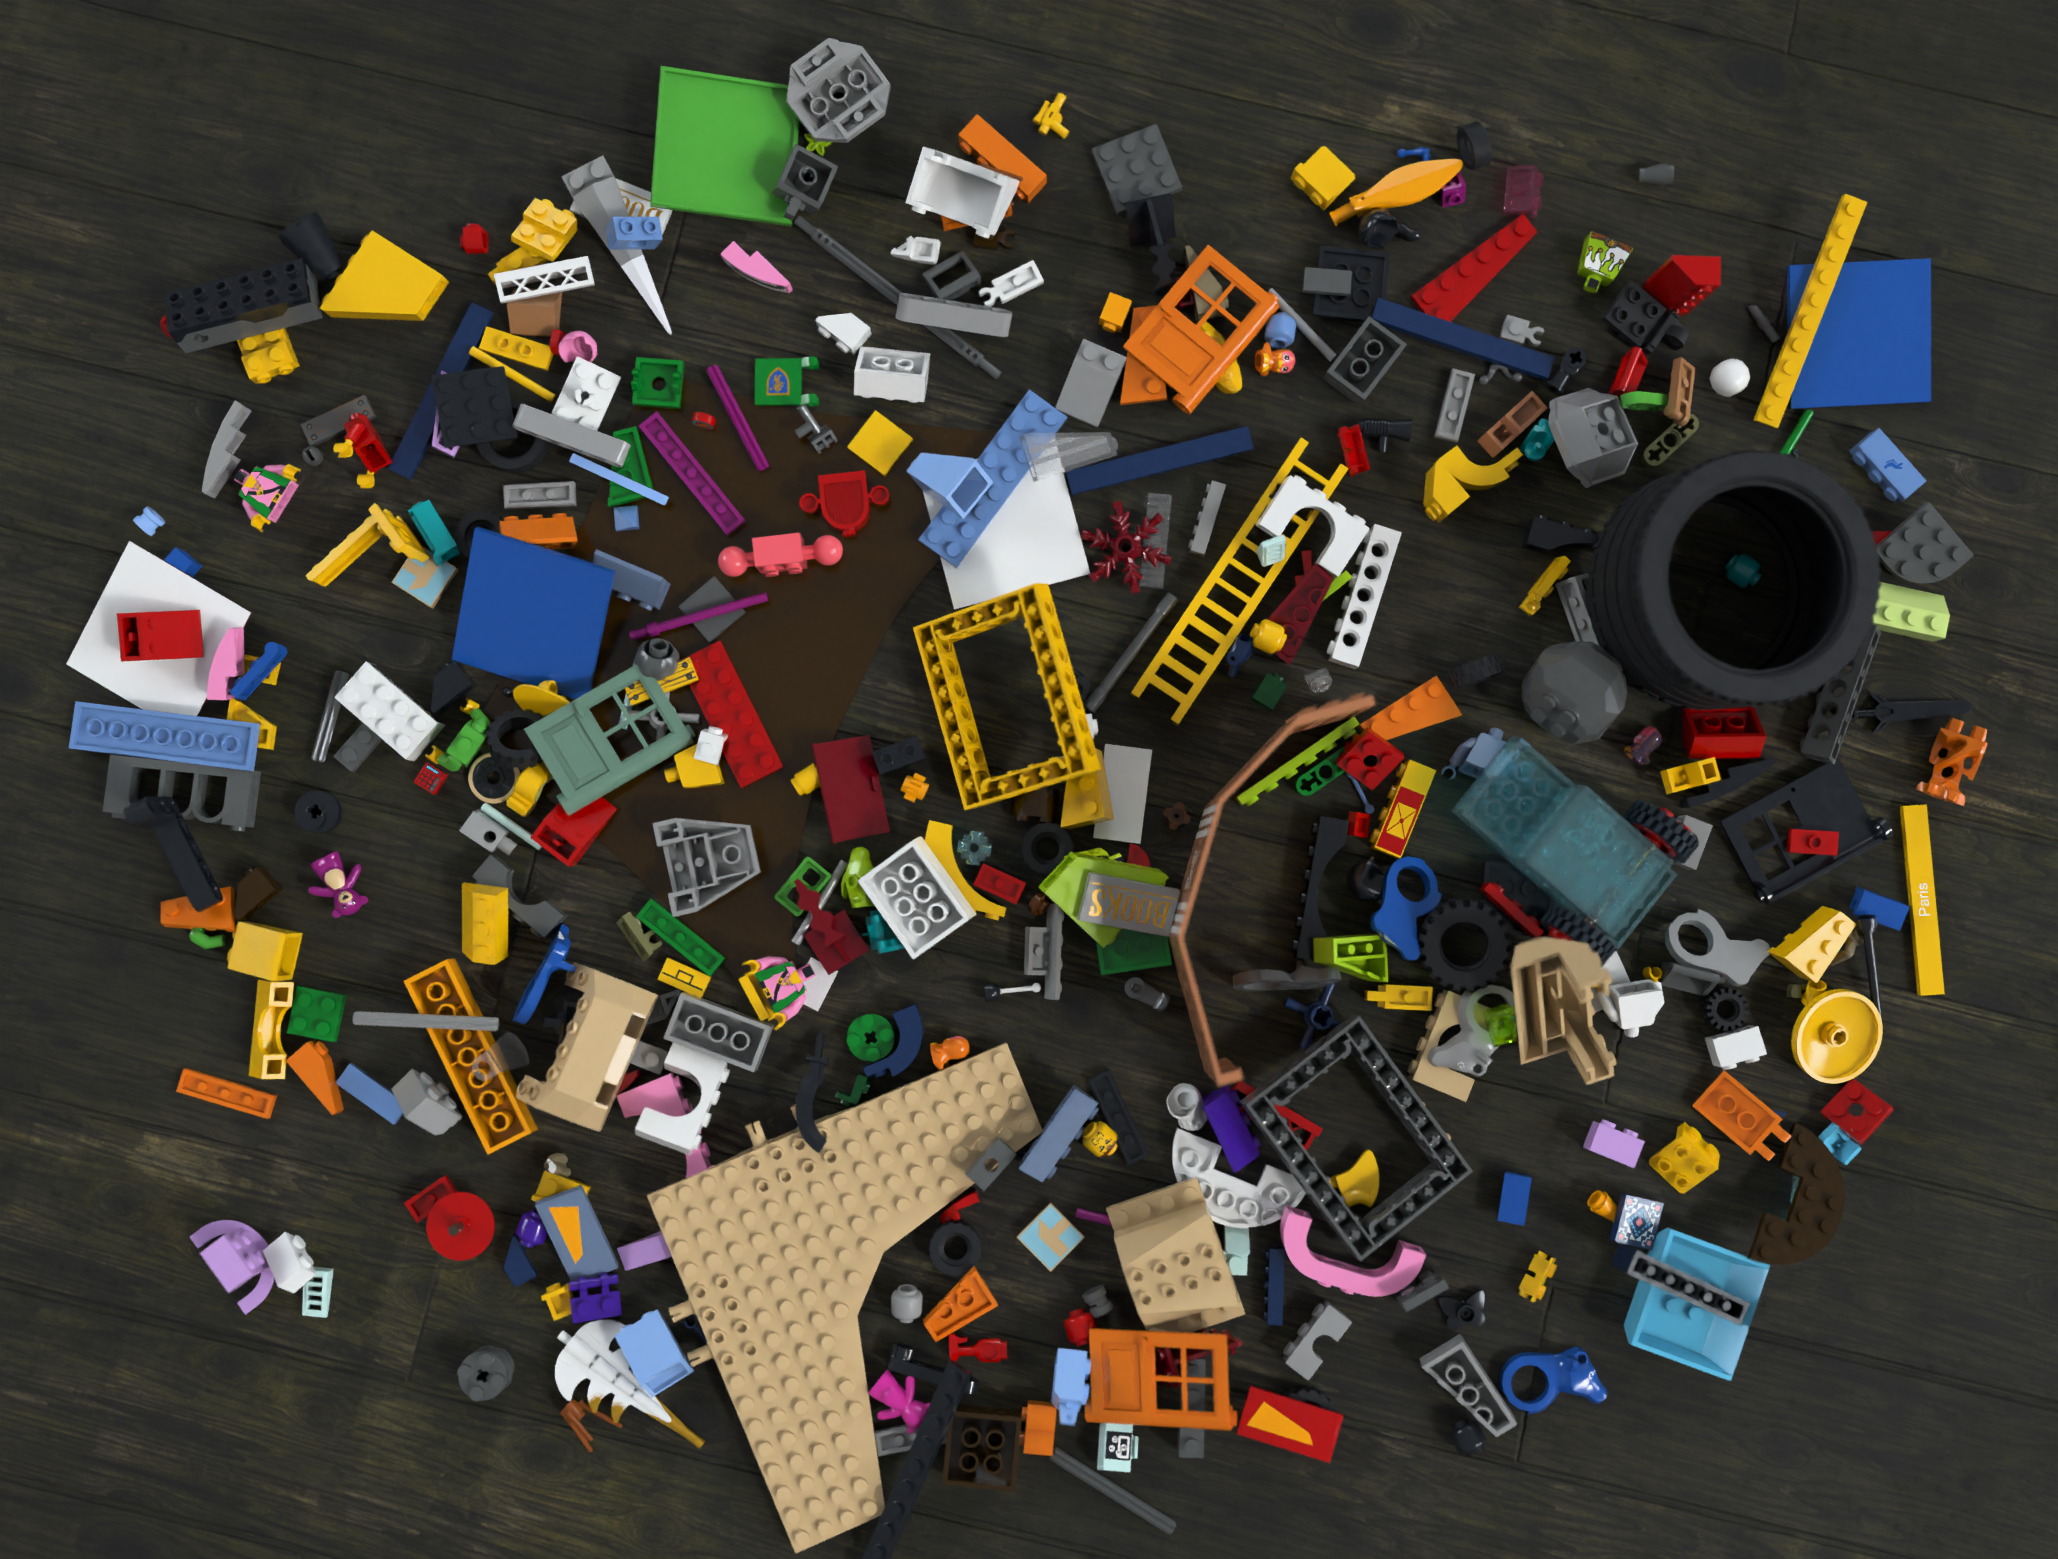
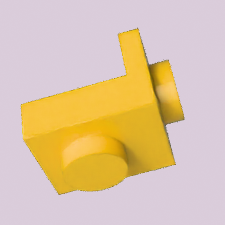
M560 1282L546 1288L547 1292L541 1298L542 1301H547L553 1320L556 1321L570 1315V1298L574 1297L572 1291H569L568 1283L561 1286Z

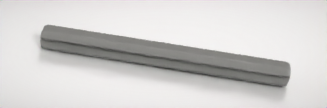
M357 1011L353 1014V1024L496 1031L499 1028V1018Z

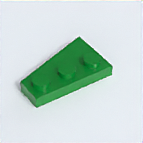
M634 426L613 432V437L623 440L631 446L623 467L620 468L612 465L611 471L654 490L638 428ZM609 481V507L647 498L615 482Z

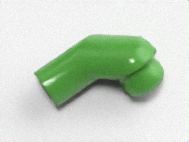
M195 927L191 929L189 934L191 942L203 949L226 945L224 934L209 937L204 934L205 930L203 928Z

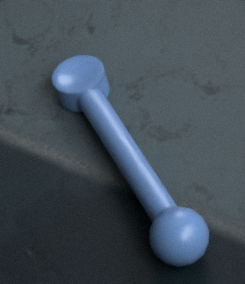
M1346 772L1347 777L1351 778L1365 805V813L1372 814L1374 807L1369 805L1357 779Z

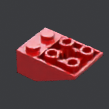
M200 610L117 613L121 662L204 657Z
M601 797L568 816L559 802L544 818L530 838L568 867L576 866L617 811V808Z

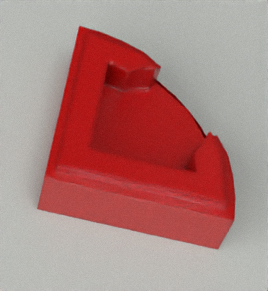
M1129 843L1127 863L1150 867V860L1146 852L1138 845Z

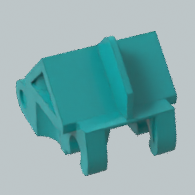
M878 910L870 911V916L865 917L868 933L862 935H869L871 949L877 950L878 954L905 948Z

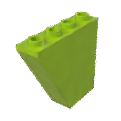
M1070 852L1038 888L1104 948L1116 939L1117 933L1122 928L1077 919L1088 872L1165 886V881L1169 877L1156 868Z

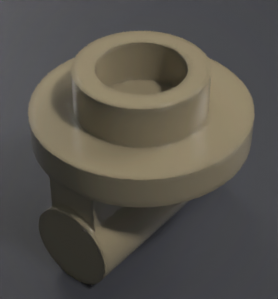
M553 1153L548 1156L544 1163L546 1171L563 1177H569L571 1174V1169L566 1166L568 1161L566 1154Z

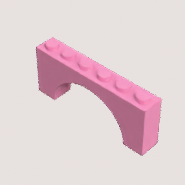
M674 1072L616 1096L625 1118L641 1115L644 1107L673 1117L684 1116L693 1111L689 1099L684 1098L681 1091L684 1089L682 1080L679 1075L675 1076ZM701 1141L698 1149H693L691 1155L685 1154L687 1160L686 1178L712 1167L708 1159L710 1151L705 1142L702 1143Z

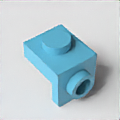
M1833 1122L1818 1136L1830 1150L1833 1157L1844 1165H1847L1861 1151V1147L1851 1141L1842 1129Z

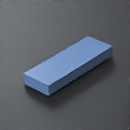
M349 1063L336 1084L393 1125L396 1124L403 1115V1112L393 1092L355 1064Z

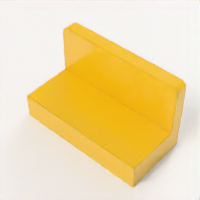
M755 974L745 975L738 979L760 1021L771 1017L774 1012Z

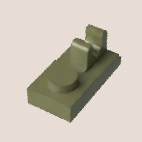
M630 912L623 915L616 924L643 962L662 945L661 941L656 944L649 942V938L655 932L650 930L644 934L641 922Z

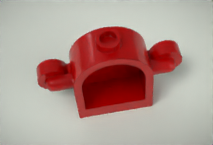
M864 470L818 475L820 499H817L814 494L806 493L800 498L799 504L801 509L808 514L814 513L821 508L823 516L831 528L841 532L842 537L856 536V531L860 530L867 523L870 516V503L883 506L889 501L890 495L887 488L881 485L873 487L869 493L867 475Z

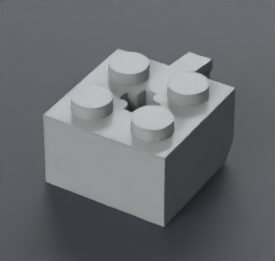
M411 1069L392 1088V1092L405 1118L433 1135L444 1134L463 1117L456 1108V1103L449 1097V1089L440 1082L438 1084L433 1082L432 1078L425 1072L420 1074L416 1070Z

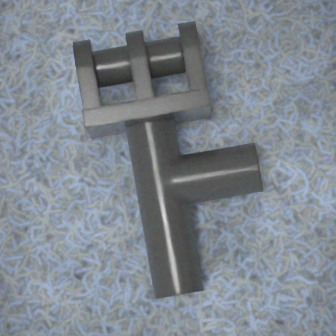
M805 404L797 408L806 423L797 428L795 433L801 438L812 431L813 434L808 436L807 439L818 454H821V450L825 447L828 449L830 447L829 444L833 441L835 443L838 442L833 431L827 425L819 426Z

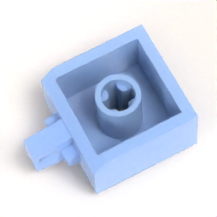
M1058 1348L1051 1403L1056 1409H1059L1060 1424L1074 1426L1077 1413L1082 1405H1086L1089 1384H1085V1380H1088L1091 1368V1359H1087V1351Z

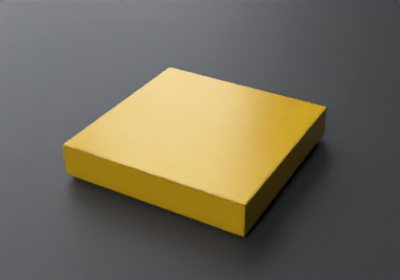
M875 410L847 446V449L885 477L913 441V438Z

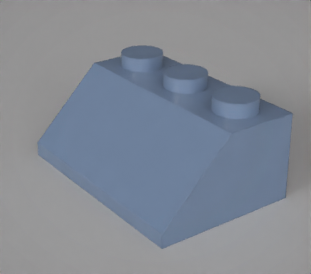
M596 549L593 563L616 570L612 590L618 593V598L628 602L632 598L639 601L638 606L652 611L653 608L660 610L671 585L659 575Z

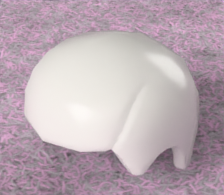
M1734 358L1727 359L1715 366L1710 376L1712 388L1718 394L1726 397L1741 392L1747 387L1750 380L1748 367L1742 361Z

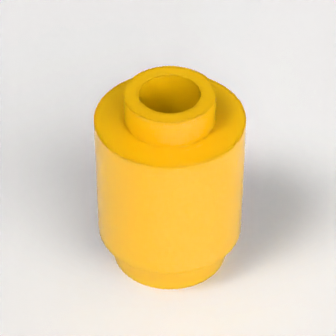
M814 763L794 775L795 778L791 779V783L800 796L805 793L808 795L820 787L817 768Z

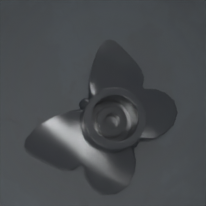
M1483 1290L1475 1291L1465 1301H1458L1447 1296L1438 1297L1442 1311L1448 1315L1445 1321L1446 1326L1451 1330H1458L1464 1324H1471L1473 1326L1484 1324L1485 1316L1481 1312L1485 1303Z

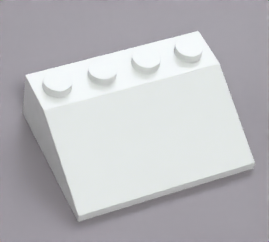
M921 836L909 842L858 880L912 959L921 955L977 915Z

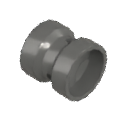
M1103 1285L1093 1287L1082 1295L1085 1303L1090 1306L1089 1311L1093 1318L1100 1317L1114 1308L1111 1300L1106 1298V1290Z

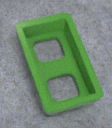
M806 857L776 893L775 899L795 916H800L804 910L799 909L798 905L788 898L789 892L796 887L794 881L799 879L808 890L819 892L831 878V874L813 859ZM810 868L820 875V880L815 886H810L803 880V875Z

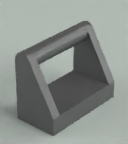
M963 250L922 273L935 298L954 300L981 284V276ZM963 261L969 273L939 290L932 279Z
M1662 962L1660 968L1662 976L1658 979L1662 986L1707 996L1719 983L1720 974L1672 962Z

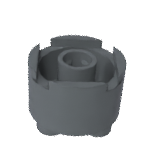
M491 1345L483 1346L465 1358L459 1367L457 1375L460 1387L473 1401L492 1399L509 1386L512 1381L515 1365L511 1355L505 1349Z

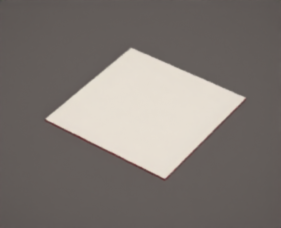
M1054 439L1046 446L957 569L941 558L954 610L982 603L1034 583H1048V585L1090 574ZM923 491L932 522L943 505Z
M129 541L67 665L143 710L198 716L207 700L210 668L221 640L229 628L245 627L252 612ZM200 610L204 657L121 662L117 613Z

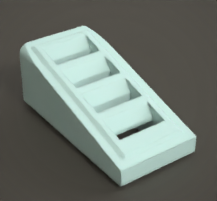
M1284 535L1263 541L1257 548L1256 552L1263 567L1284 559L1286 545Z
M313 1266L316 1272L314 1277L322 1278V1282L313 1281V1277L303 1285L302 1315L327 1318L334 1269ZM313 1286L322 1287V1291L312 1290ZM311 1296H322V1300H313ZM310 1304L321 1305V1310L310 1309Z

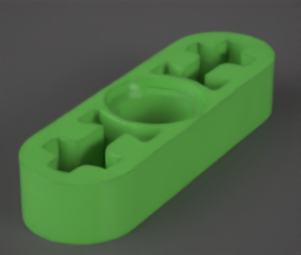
M1643 391L1629 392L1620 396L1623 409L1641 411L1664 410L1669 401L1668 394Z

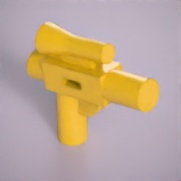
M1062 93L1057 94L1050 108V102L1045 100L1039 113L1032 120L1035 124L1041 125L1038 132L1042 135H1046L1050 128L1063 139L1069 134V131L1061 125L1062 116L1059 112L1066 99V96Z

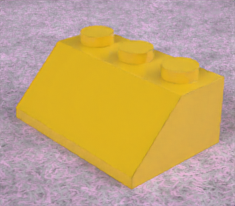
M462 883V952L472 962L496 965L508 957V888Z

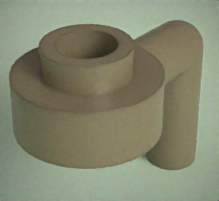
M1857 925L1844 942L1846 944L1844 950L1837 953L1831 961V966L1853 957L1855 948L1864 944L1863 933L1860 932Z

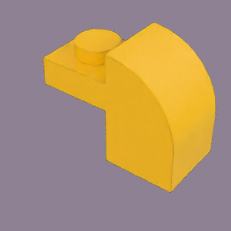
M1715 757L1660 771L1666 794L1721 780Z

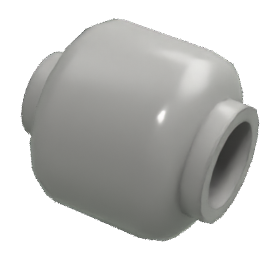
M909 1284L900 1285L891 1295L892 1315L902 1323H911L922 1314L923 1296L916 1286Z

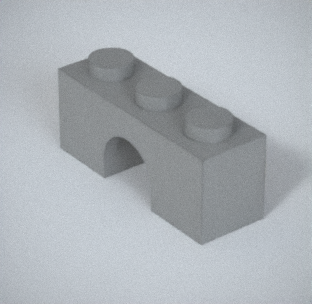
M1326 1300L1323 1304L1319 1303L1314 1308L1311 1320L1308 1323L1302 1324L1297 1332L1299 1336L1294 1342H1289L1283 1350L1284 1356L1282 1358L1284 1362L1308 1381L1323 1362L1321 1357L1313 1351L1314 1340L1321 1335H1328L1338 1342L1352 1323L1345 1314Z

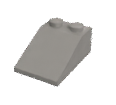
M1083 339L1055 408L1066 415L1098 428L1124 369L1127 357Z

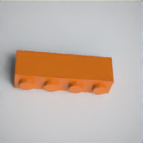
M978 114L958 134L959 147L967 155L972 154L977 158L976 161L980 166L984 162L990 167L1023 177V181L1019 182L1014 195L1018 200L1021 201L1023 199L1029 203L1047 184V175Z

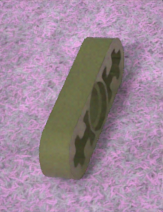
M1690 414L1689 422L1691 424L1682 433L1677 431L1681 427L1673 422L1642 451L1640 457L1642 464L1648 468H1655L1666 460L1697 431L1699 427L1697 417ZM1665 435H1672L1675 438L1676 442L1673 447L1665 445ZM1660 448L1662 452L1654 460L1650 461V453Z

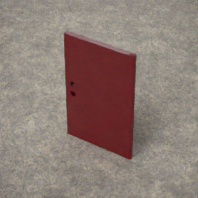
M870 735L819 744L813 743L812 749L832 843L836 844L841 841L890 832L876 762L872 754L873 748Z

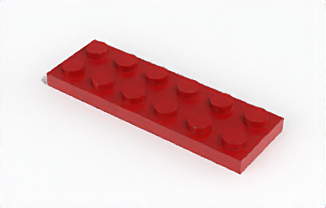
M718 641L688 656L691 658L699 678L698 681L689 685L709 725L722 729V733L728 735L727 740L724 741L722 752L740 788H744L784 768L722 642Z

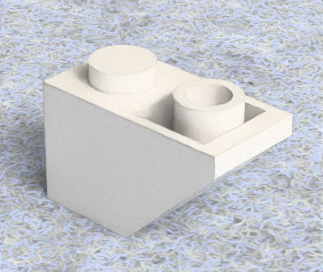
M852 313L819 316L815 320L819 327L817 331L827 339L829 337L833 338L837 342L836 346L844 353L849 351L855 355L871 335L870 327Z

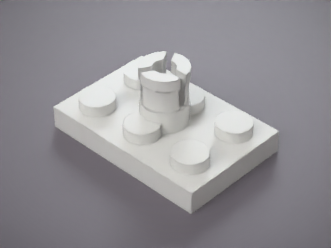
M577 356L551 414L598 431L621 377Z

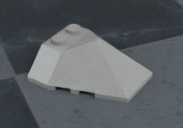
M682 818L652 823L657 847H663L673 891V893H668L673 917L697 912L761 873L751 825Z

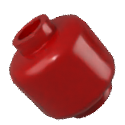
M1083 1308L1069 1312L1070 1317L1064 1321L1069 1342L1076 1343V1346L1089 1343V1329L1097 1328L1095 1318H1093L1090 1312L1084 1313Z

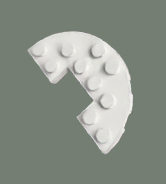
M1180 1128L1176 1129L1172 1145V1163L1177 1182L1179 1183L1197 1176L1213 1221L1235 1228L1265 1226L1281 1219L1285 1205L1295 1208L1305 1196L1306 1192L1292 1174L1265 1164L1257 1186L1214 1169L1222 1148L1221 1145Z

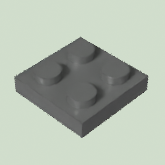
M1435 1270L1433 1272L1426 1271L1418 1276L1417 1281L1393 1295L1402 1308L1408 1312L1449 1289V1287Z

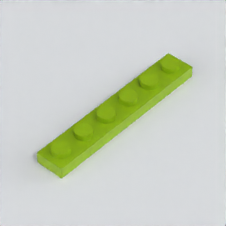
M1355 717L1350 718L1241 793L1235 800L1240 806L1245 803L1247 806H1250L1259 800L1257 795L1263 790L1269 793L1279 786L1277 783L1279 779L1285 777L1287 780L1298 773L1296 769L1303 763L1305 766H1308L1317 760L1316 754L1321 750L1327 753L1337 746L1335 743L1337 739L1342 736L1344 739H1347L1356 733L1354 728L1359 725Z

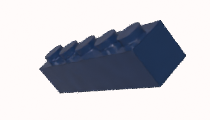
M1268 1246V1250H1265V1259L1267 1260L1265 1275H1267V1281H1264V1290H1267L1266 1296H1264L1266 1311H1263V1320H1266L1267 1325H1282L1285 1249L1277 1246Z

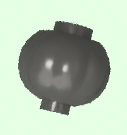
M654 638L643 642L638 647L634 662L635 665L639 666L644 676L653 677L657 681H661L676 671L680 655L669 641Z

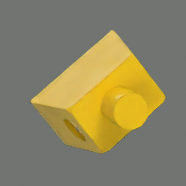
M697 744L674 755L676 766L664 769L668 783L681 780L683 788L686 789L725 784L719 764L715 765L694 759Z

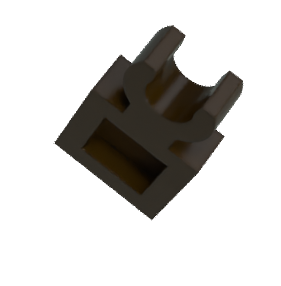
M999 226L996 234L990 235L989 238L975 234L973 246L974 248L997 251V244H1000L1005 249L1011 250L1014 247V243H1009L1005 239L1009 236L1015 237V231L1007 229L999 232Z

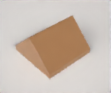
M514 288L511 295L515 294L518 288ZM562 292L507 302L510 333L512 335L551 337L553 329L559 330Z

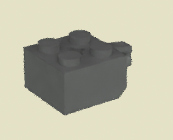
M795 144L787 157L772 194L783 199V202L788 204L783 217L792 221L797 210L802 212L804 210L814 216L825 199L838 166Z

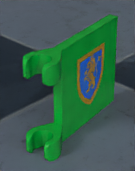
M817 358L755 359V406H798L802 404L811 407L818 406L819 398L816 394L802 395V369H819Z

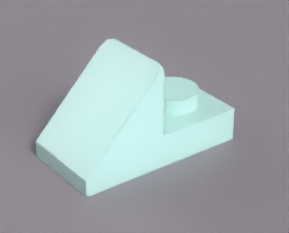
M1224 1225L1223 1251L1232 1275L1247 1276L1248 1254H1250L1249 1228H1235Z

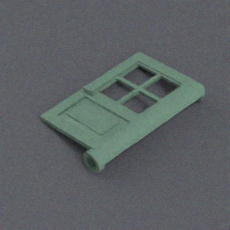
M637 664L524 729L561 789L562 793L558 794L557 798L568 816L693 744L692 738L696 736L689 724L684 726L657 680L653 677L644 676ZM640 680L654 704L631 717L617 693ZM613 696L627 720L603 733L589 709ZM657 708L671 733L648 746L634 721ZM630 724L644 749L620 761L607 737Z

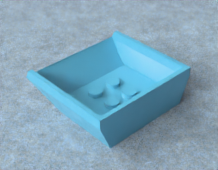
M1666 1228L1656 1233L1653 1250L1649 1249L1648 1256L1750 1303L1740 1326L1639 1279L1624 1322L1628 1343L1731 1381L1770 1265L1754 1262L1742 1254Z

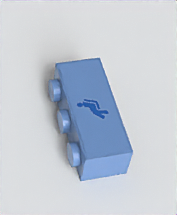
M1880 428L1869 433L1849 451L1853 455L1852 458L1855 463L1862 466L1868 472L1869 478L1874 483H1877L1884 490V495L1895 504L1907 499L1926 482L1924 477Z

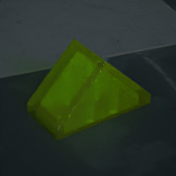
M1504 1004L1482 1011L1494 1047L1517 1041L1516 1011L1514 1006Z

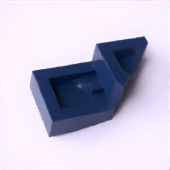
M516 1233L512 1235L503 1267L515 1287L537 1277V1270L526 1255V1248L519 1242L520 1238Z

